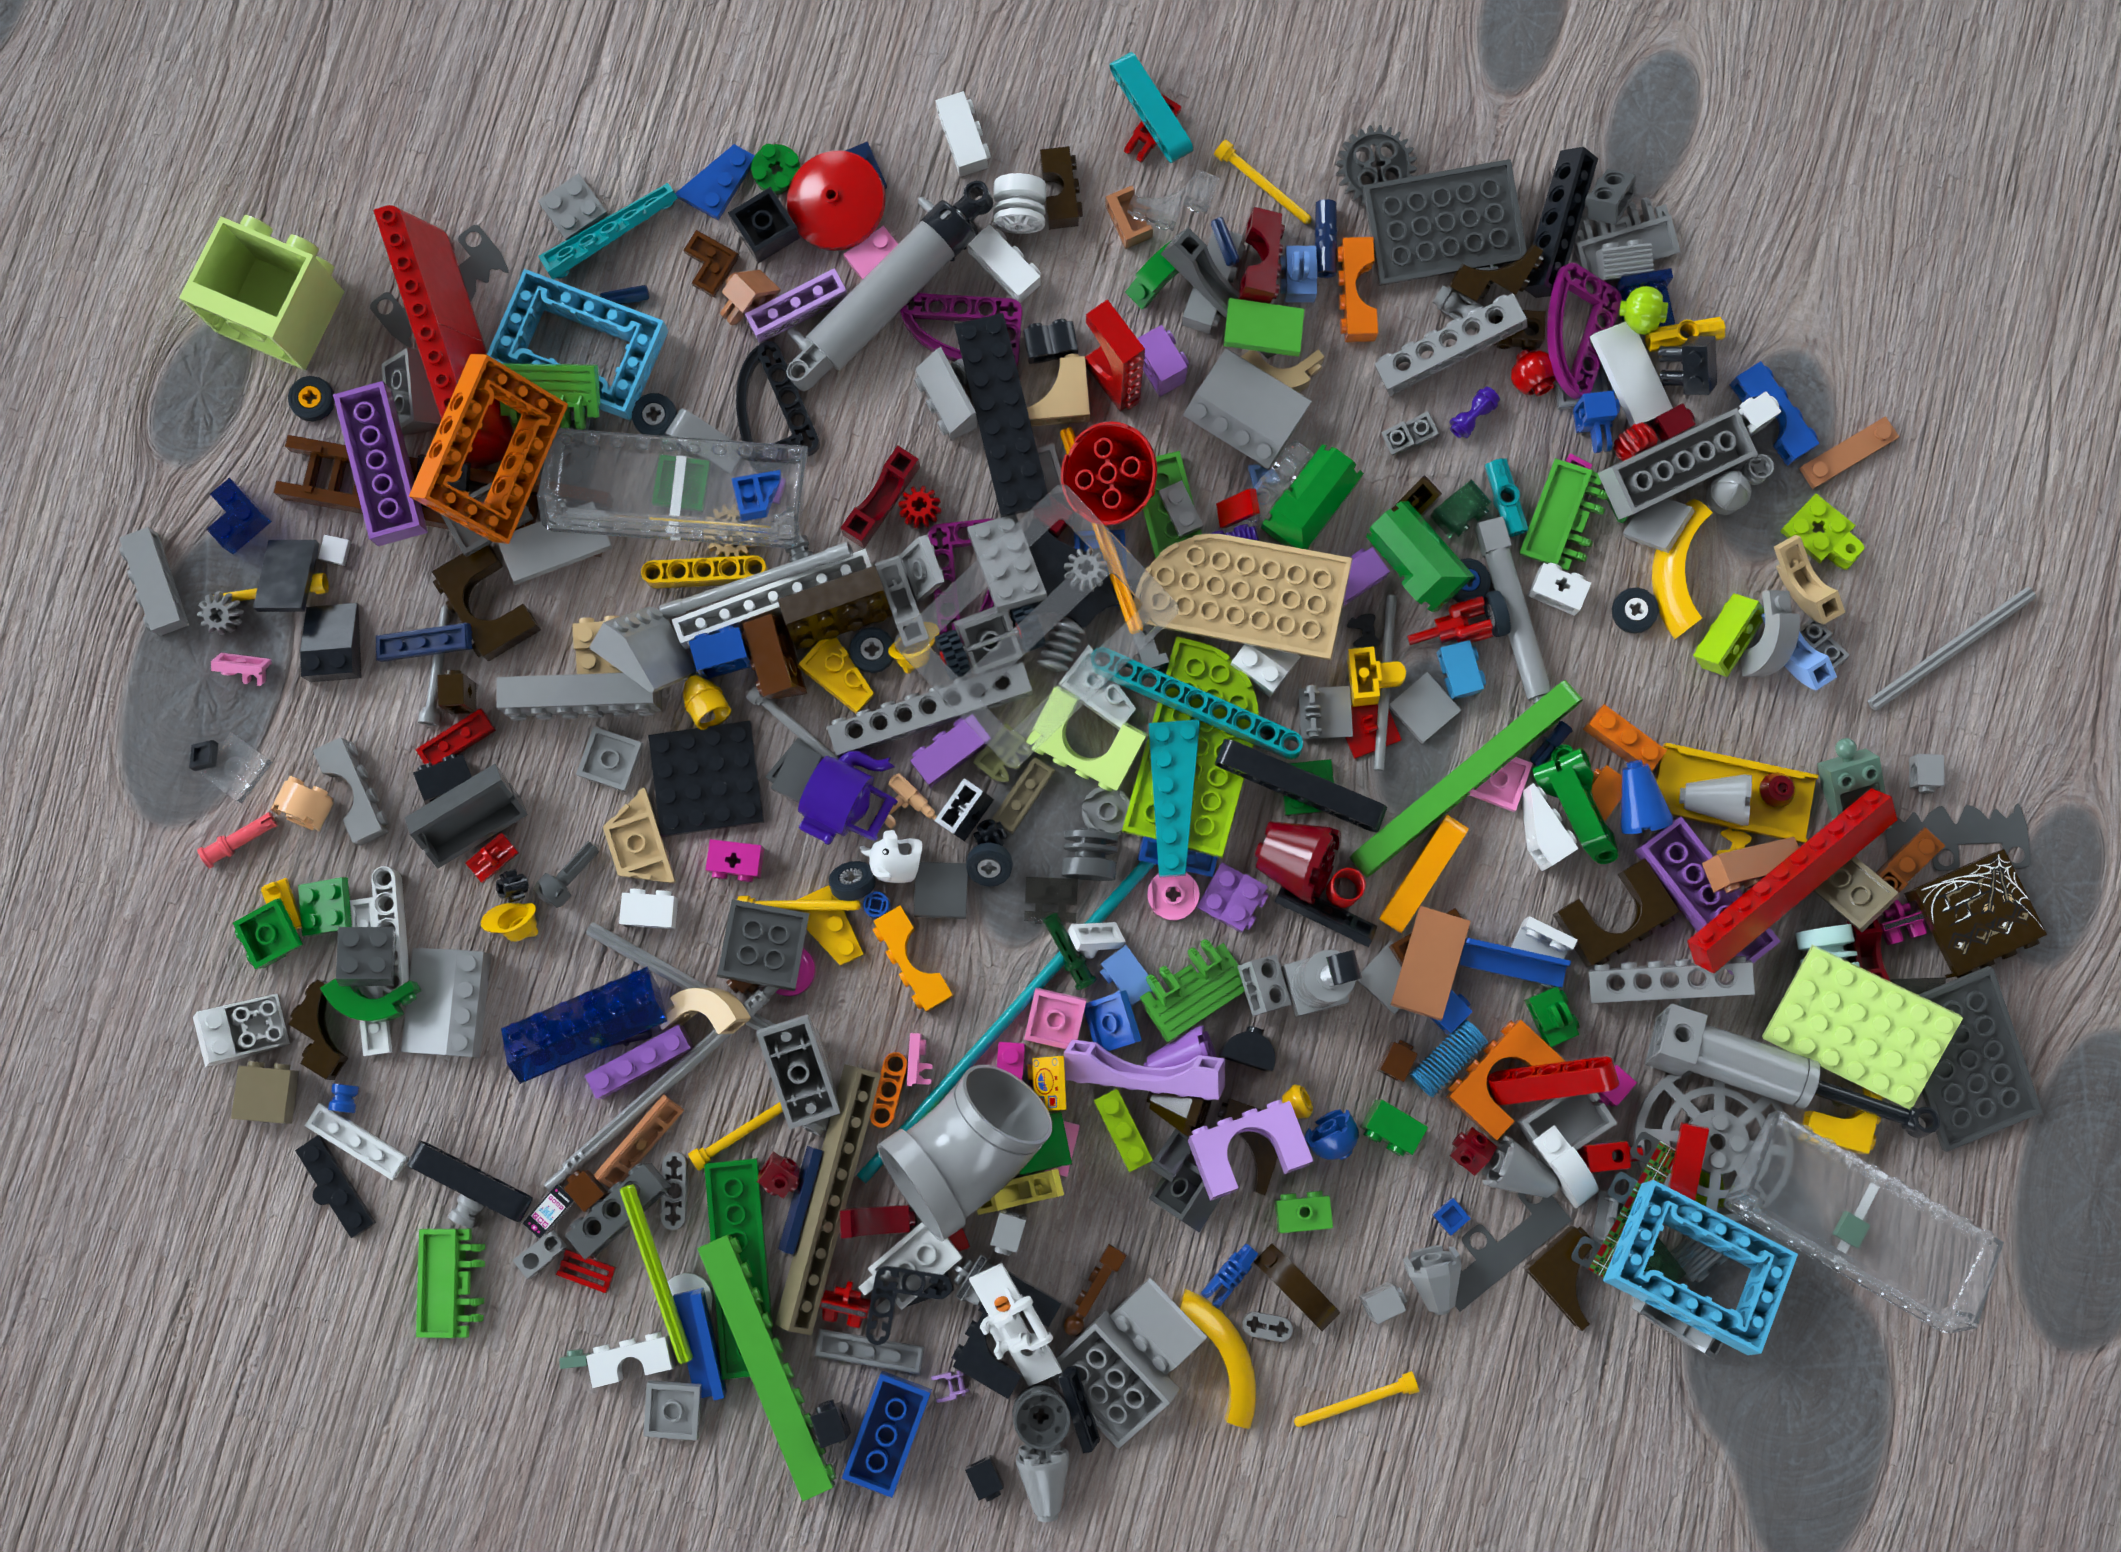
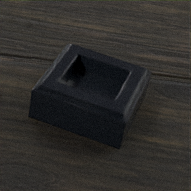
M209 740L191 745L189 768L193 771L216 767L219 743Z

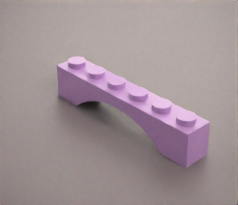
M1071 1040L1064 1051L1065 1080L1075 1081L1080 1084L1093 1083L1100 1084L1103 1087H1124L1128 1090L1139 1089L1151 1091L1152 1093L1176 1094L1180 1097H1201L1205 1100H1219L1225 1088V1058L1198 1055L1192 1060L1177 1066L1154 1068L1124 1061L1106 1051L1096 1042Z

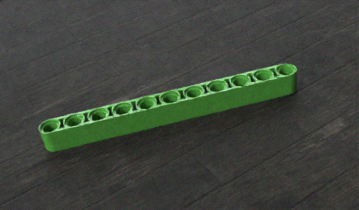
M1566 680L1559 683L1359 847L1349 857L1350 860L1366 878L1374 874L1469 796L1471 789L1474 788L1476 790L1491 777L1490 774L1495 771L1494 775L1576 708L1583 698Z

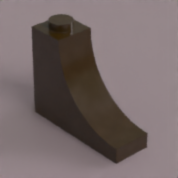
M1228 1099L1227 1103L1222 1102L1218 1117L1222 1118V1120L1232 1117L1234 1121L1242 1118V1113L1256 1107ZM1240 1133L1238 1135L1249 1147L1255 1163L1256 1180L1253 1192L1266 1195L1278 1159L1275 1148L1265 1136L1259 1133Z
M1569 1225L1523 1268L1573 1326L1583 1331L1590 1323L1581 1311L1576 1294V1280L1580 1264L1574 1262L1571 1256L1579 1240L1584 1236L1589 1238L1590 1236L1583 1228ZM1583 1244L1579 1248L1578 1256L1580 1259L1583 1260L1592 1249L1590 1244Z

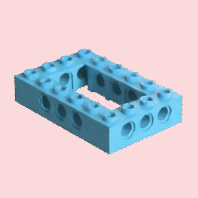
M524 269L487 355L500 363L559 364L553 358H550V360L535 355L532 350L528 349L544 310L628 341L630 344H626V353L620 367H617L615 370L617 374L612 386L610 387L605 378L599 376V409L631 421L635 402L643 393L669 330L665 322Z
M1655 1180L1642 1183L1603 1281L1746 1355L1761 1354L1798 1254ZM1662 1224L1751 1269L1736 1310L1732 1308L1726 1309L1712 1302V1298L1708 1296L1703 1297L1687 1289V1285L1673 1282L1664 1277L1660 1271L1650 1270L1644 1272L1649 1257L1653 1256L1655 1252L1652 1249L1657 1236L1664 1229Z

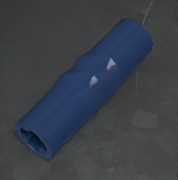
M1330 199L1319 200L1315 204V246L1317 277L1319 278L1336 276L1337 203Z

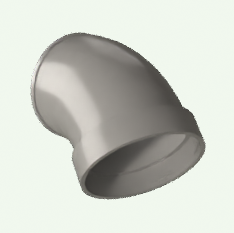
M976 1065L970 1067L947 1096L923 1119L907 1131L899 1129L877 1144V1149L888 1173L909 1206L926 1228L939 1241L943 1242L966 1225L965 1219L994 1197L1027 1165L1039 1151L1042 1144L1050 1137L1052 1121L1042 1100L1022 1080L998 1067Z

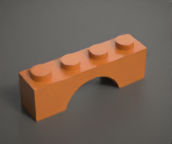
M1373 237L1343 238L1341 246L1337 247L1336 252L1337 262H1341L1342 270L1338 271V286H1342L1343 294L1339 295V310L1344 311V319H1340V333L1345 334V342L1375 341L1378 335L1377 309L1365 304L1360 299L1356 290V280L1365 272L1370 271L1374 264Z

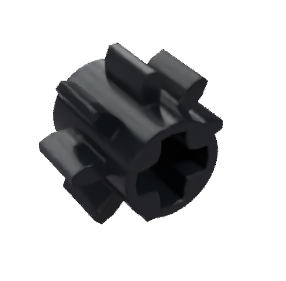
M993 819L980 822L977 826L978 832L973 833L978 845L982 843H995L1003 846V839L1007 838L1002 823L1000 821L995 823Z
M516 869L499 875L500 879L496 881V891L500 898H507L508 903L525 898L524 893L528 892L529 884L524 874L517 875Z

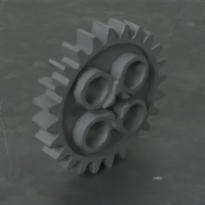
M1369 125L1366 134L1360 128L1357 132L1358 137L1351 134L1349 137L1351 143L1346 141L1343 143L1342 147L1346 151H1339L1338 156L1343 160L1336 162L1335 166L1342 168L1336 173V176L1344 178L1339 183V186H1348L1345 195L1353 192V202L1358 197L1362 198L1361 206L1365 204L1363 184L1361 182L1362 176H1367L1371 179L1372 183H1377L1378 178L1380 182L1388 181L1385 177V172H1392L1395 174L1396 179L1411 177L1410 173H1415L1417 167L1411 166L1417 160V157H1409L1414 148L1405 147L1408 139L1399 140L1401 132L1396 133L1394 136L1391 135L1392 127H1389L1385 133L1383 132L1382 125H1379L1375 132L1372 126ZM1371 145L1375 146V157ZM1381 148H1389L1392 152V156H1383L1381 154ZM1356 152H1364L1368 157V161H1359ZM1374 162H1376L1377 166H1381L1378 173L1376 167H1372Z

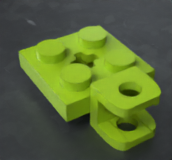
M1815 494L1780 531L1788 539L1794 535L1800 536L1806 553L1819 564L1827 557L1832 563L1844 570L1849 569L1864 550L1863 543L1850 533L1856 525L1818 494ZM1812 524H1821L1825 532H1813L1814 526Z

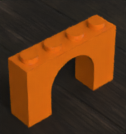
M1521 1019L1515 1022L1510 1020L1501 1029L1500 1032L1503 1035L1496 1042L1493 1039L1483 1049L1486 1054L1479 1061L1475 1058L1465 1069L1468 1073L1462 1079L1456 1078L1447 1088L1450 1092L1446 1097L1491 1140L1495 1141L1515 1121L1492 1100L1488 1093L1487 1076L1491 1067L1503 1058L1517 1059L1527 1067L1566 1062Z

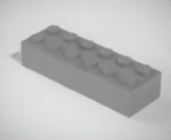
M1735 408L1599 472L1598 475L1618 519H1622L1737 465L1758 453L1738 409Z
M624 673L497 677V709L506 716L511 717V720L517 721L526 720V716H536V719L548 720L552 719V715H562V718L575 719L578 718V714H588L590 718H601L606 713H613L615 717H628L629 713L639 712L640 716H654L655 712H662V689L650 693Z

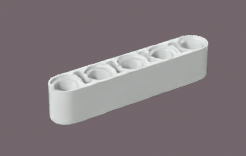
M381 866L374 870L371 879L375 927L395 925V950L398 956L395 961L394 976L397 975L399 977L398 987L409 981L410 976L402 877L398 871ZM386 873H390L392 877L391 882L384 886L382 878ZM392 898L394 902L393 907L390 911L386 912L384 904L388 899ZM380 986L387 993L395 990L391 986Z

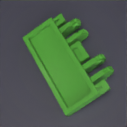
M501 363L568 404L560 423L561 429L569 430L570 407H574L575 427L578 430H584L586 425L585 406H587V417H599L600 389L598 365ZM500 402L501 416H511L512 426L516 429L522 414Z
M1554 459L1520 550V555L1546 564H1557L1569 571L1572 563L1571 559L1586 562L1588 556L1584 553L1565 547L1568 541L1583 547H1591L1593 541L1570 532L1573 530L1583 533L1590 512L1600 515L1604 514L1605 509L1602 506L1583 500L1585 494L1602 500H1609L1606 491L1588 485L1589 483L1601 485L1598 473L1569 462Z
M1207 939L1201 941V948L1212 963L1209 966L1195 948L1192 947L1188 950V956L1199 973L1196 972L1192 964L1174 975L1167 966L1159 968L1161 977L1170 989L1168 993L1164 991L1154 975L1150 974L1146 977L1150 989L1158 1000H1155L1150 991L1139 998L1166 1042H1169L1245 992L1237 967L1239 965L1224 943L1214 948Z
M419 1229L416 1337L467 1338L469 1337V1326L459 1325V1322L484 1321V1315L478 1313L464 1314L465 1305L480 1306L484 1304V1298H459V1295L470 1294L471 1271H460V1267H485L484 1260H466V1251L480 1252L485 1250V1244H461V1240H472V1229Z

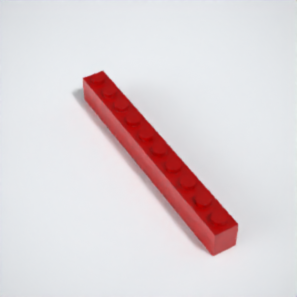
M1872 788L1687 940L1694 963L1713 974L1895 823L1897 816L1892 796Z

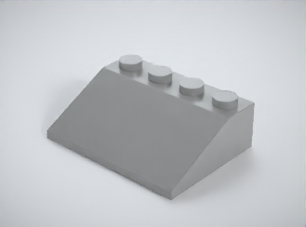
M1226 348L1195 393L1183 416L1269 469L1276 462L1312 401Z
M649 606L603 622L589 647L650 693L657 692L689 678L697 672L686 650L680 644L670 622L662 616L658 609Z
M413 948L409 980L417 982L422 991L416 995V1000L406 1005L401 1052L480 1058L491 961L490 953L453 949Z
M1105 1310L1056 1357L1062 1372L1051 1378L1062 1389L1059 1381L1060 1375L1067 1367H1077L1096 1426L1119 1449L1168 1406L1180 1388L1167 1375L1155 1368L1144 1352L1137 1349L1133 1341L1116 1327L1115 1322L1109 1317L1110 1314Z

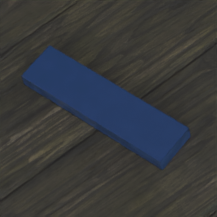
M469 623L376 635V661L380 662L472 650L471 624Z
M806 1147L799 1172V1179L801 1181L794 1191L778 1247L784 1253L795 1254L823 1154L822 1150L815 1147Z

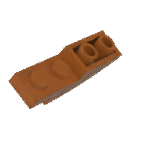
M1924 827L1906 845L1903 844L1881 866L1876 874L1900 893L1908 885L1907 882L1936 856L1945 845Z

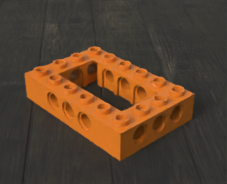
M470 354L408 497L492 542L509 544L568 404L492 357ZM495 398L522 415L485 502H479L468 496V492L457 490L448 485L447 482H456L461 477V468L468 452L471 453L473 449L471 447L478 429H481L483 426L481 422L488 406L492 405Z

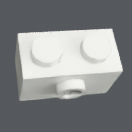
M1767 391L1755 399L1753 397L1747 399L1739 406L1741 408L1739 413L1750 437L1765 428L1781 413L1777 400L1770 396Z

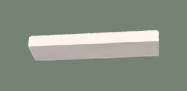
M318 1103L304 1125L391 1180L396 1179L409 1158L339 1113L328 1110V1107L322 1103Z

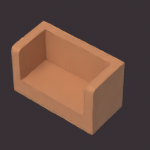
M1133 185L1112 193L1105 198V207L1125 249L1153 238L1152 225H1147L1134 197L1135 189Z

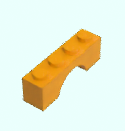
M901 905L873 921L876 925L872 929L879 942L885 940L889 947V950L885 952L893 965L898 963L902 972L898 975L905 987L911 985L915 992V995L911 997L919 1010L924 1008L926 1012H929L954 997L940 973H924L911 965L907 956V943L915 929Z

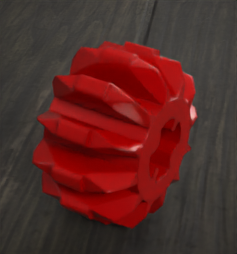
M1643 422L1633 424L1629 429L1619 434V438L1614 441L1613 450L1616 452V456L1624 461L1656 446L1658 438L1654 430Z
M912 486V494L904 492L902 495L905 500L898 503L899 507L902 508L899 512L900 517H906V525L914 522L915 529H919L920 523H923L925 528H929L928 520L936 523L938 520L934 514H941L942 510L938 507L941 503L940 498H934V490L926 493L925 486H921L920 492H917L916 488ZM919 504H924L921 511H916V507H919Z

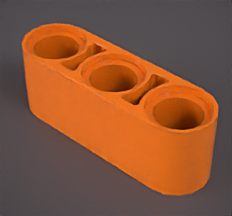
M899 1052L888 1054L883 1062L870 1114L871 1122L877 1127L885 1128L890 1126L896 1117L908 1071V1059ZM894 1057H900L903 1061V1067L898 1072H893L889 1067V1062ZM892 1082L896 1086V1093L893 1097H885L882 1092L883 1086L886 1083ZM881 1108L889 1111L890 1117L886 1123H879L876 1119V1112Z

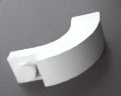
M1555 1125L1532 1141L1561 1182L1560 1190L1575 1209L1599 1192L1598 1185L1589 1168Z

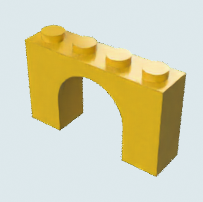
M1862 1087L1863 1095L1881 1101L1884 1099V1097ZM1857 1110L1854 1114L1844 1119L1816 1111H1805L1799 1137L1859 1154H1869L1876 1144L1874 1132L1876 1125L1880 1123L1882 1117L1861 1110Z

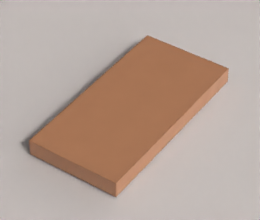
M1423 906L1419 907L1390 1004L1391 1006L1442 1021L1471 921Z

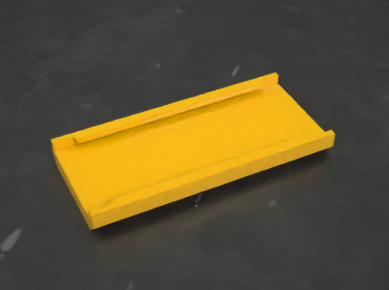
M1671 743L1663 744L1662 747L1667 752L1658 763L1656 781L1672 816L1778 839L1795 837L1796 842L1801 844L1807 842L1806 834L1814 788L1819 775ZM1775 772L1787 775L1795 786L1793 800L1788 805L1780 808L1771 807L1766 804L1759 792L1760 783L1763 778ZM1743 774L1752 775L1748 826L1737 825L1684 809V804L1679 803L1680 788H1685L1686 783Z

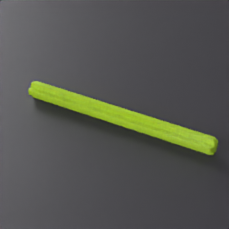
M633 1184L624 1186L620 1189V1193L677 1360L680 1364L692 1360L693 1355L636 1188Z

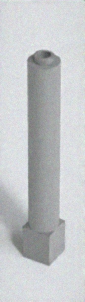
M1502 516L1479 522L1474 530L1482 557L1486 558L1495 591L1501 592L1507 604L1511 623L1508 636L1527 700H1533L1535 704L1552 689L1510 551L1511 541Z

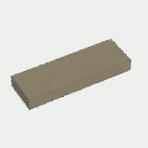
M1034 756L992 819L995 823L1000 821L1004 829L1013 835L1056 770Z

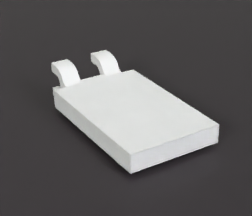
M921 1222L868 1268L872 1276L858 1288L864 1295L872 1291L876 1272L884 1266L944 1274L961 1260L963 1256L948 1238L943 1242L939 1241ZM888 1270L886 1274L880 1276V1280H884L885 1286H888L890 1282H899L897 1288L902 1289L901 1281L905 1274L904 1272H899V1278L892 1277L891 1271ZM910 1275L906 1280V1285L910 1290H918L921 1286V1279L917 1275ZM925 1276L926 1286L923 1291L933 1284L929 1283L931 1277ZM898 1293L896 1304L903 1310L918 1296ZM886 1298L876 1307V1310L880 1313L888 1312L890 1302Z

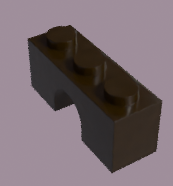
M1070 146L1041 149L1040 163L1043 180L1045 183H1058L1063 188L1058 195L1046 197L1049 230L1079 226V217H1083L1082 203L1076 200V194L1080 193L1079 180L1073 177V170H1077L1076 156L1070 154Z

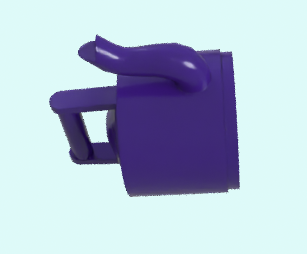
M849 751L839 759L825 756L815 768L801 796L798 812L804 818L799 825L800 830L823 841L826 845H830L833 842L836 834L845 836L849 831L876 841L879 830L893 805H896L898 801L873 786L874 777L854 766H860L875 772H883L895 768L893 764L889 763L891 757L876 760L859 751ZM871 792L883 799L884 802L868 831L855 826V824L867 813L870 806Z

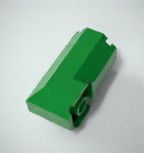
M1322 444L1305 468L1290 485L1289 490L1287 489L1269 512L1272 516L1268 520L1265 518L1261 525L1263 531L1284 546L1306 550L1311 547L1364 474L1361 470L1357 473L1354 470L1356 463L1338 449L1331 447L1327 451L1325 450L1327 445Z
M1401 501L1396 504L1399 508L1395 512L1391 509L1387 510L1371 525L1369 529L1371 533H1367L1366 538L1399 574V577L1405 578L1402 581V585L1410 595L1421 605L1427 602L1430 605L1427 609L1431 612H1436L1475 576L1408 501Z

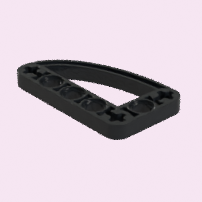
M772 341L759 344L749 353L740 370L736 390V411L740 436L748 461L753 471L757 474L775 471L813 455L820 446L819 438L797 387L787 376V364L780 348ZM767 349L774 352L773 357L776 364L771 365L768 356H765ZM761 361L792 436L756 450L749 426L747 399L751 376ZM777 370H783L786 373V378L781 382H776L772 379L773 373ZM787 392H792L796 395L795 401L791 404L782 402V396ZM797 414L803 415L805 417L804 424L794 426L791 423L793 416ZM806 431L810 440H814L811 442L812 447L810 448L802 445L805 443L801 434ZM783 446H788L792 450L791 455L785 459L780 458L778 450ZM773 451V455L777 461L776 463H773V460L769 452ZM762 457L764 460H769L765 461L766 466L761 468V466L757 464V458Z

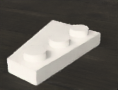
M1088 645L1058 686L1080 697L1079 702L1120 730L1121 726L1133 715L1136 708L1118 684L1097 675L1093 671L1091 665L1093 649ZM1097 659L1096 664L1101 667L1104 666V664L1101 663L1099 659Z

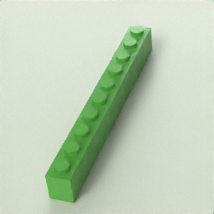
M728 1234L697 1248L802 1502L832 1489L835 1485L834 1480L837 1479L832 1464L827 1465L824 1459L825 1447L820 1449L818 1439H816L812 1430L814 1427L810 1417L811 1414H806L802 1403L805 1402L804 1396L800 1388L795 1389L791 1380L794 1377L793 1370L789 1362L784 1363L781 1356V1353L784 1352L780 1339L778 1337L774 1338L770 1330L773 1327L771 1317L768 1312L763 1313L760 1306L763 1299L757 1287L753 1288L749 1278L752 1277V1272L748 1263H742L739 1255L742 1249L736 1237L732 1238L731 1234Z

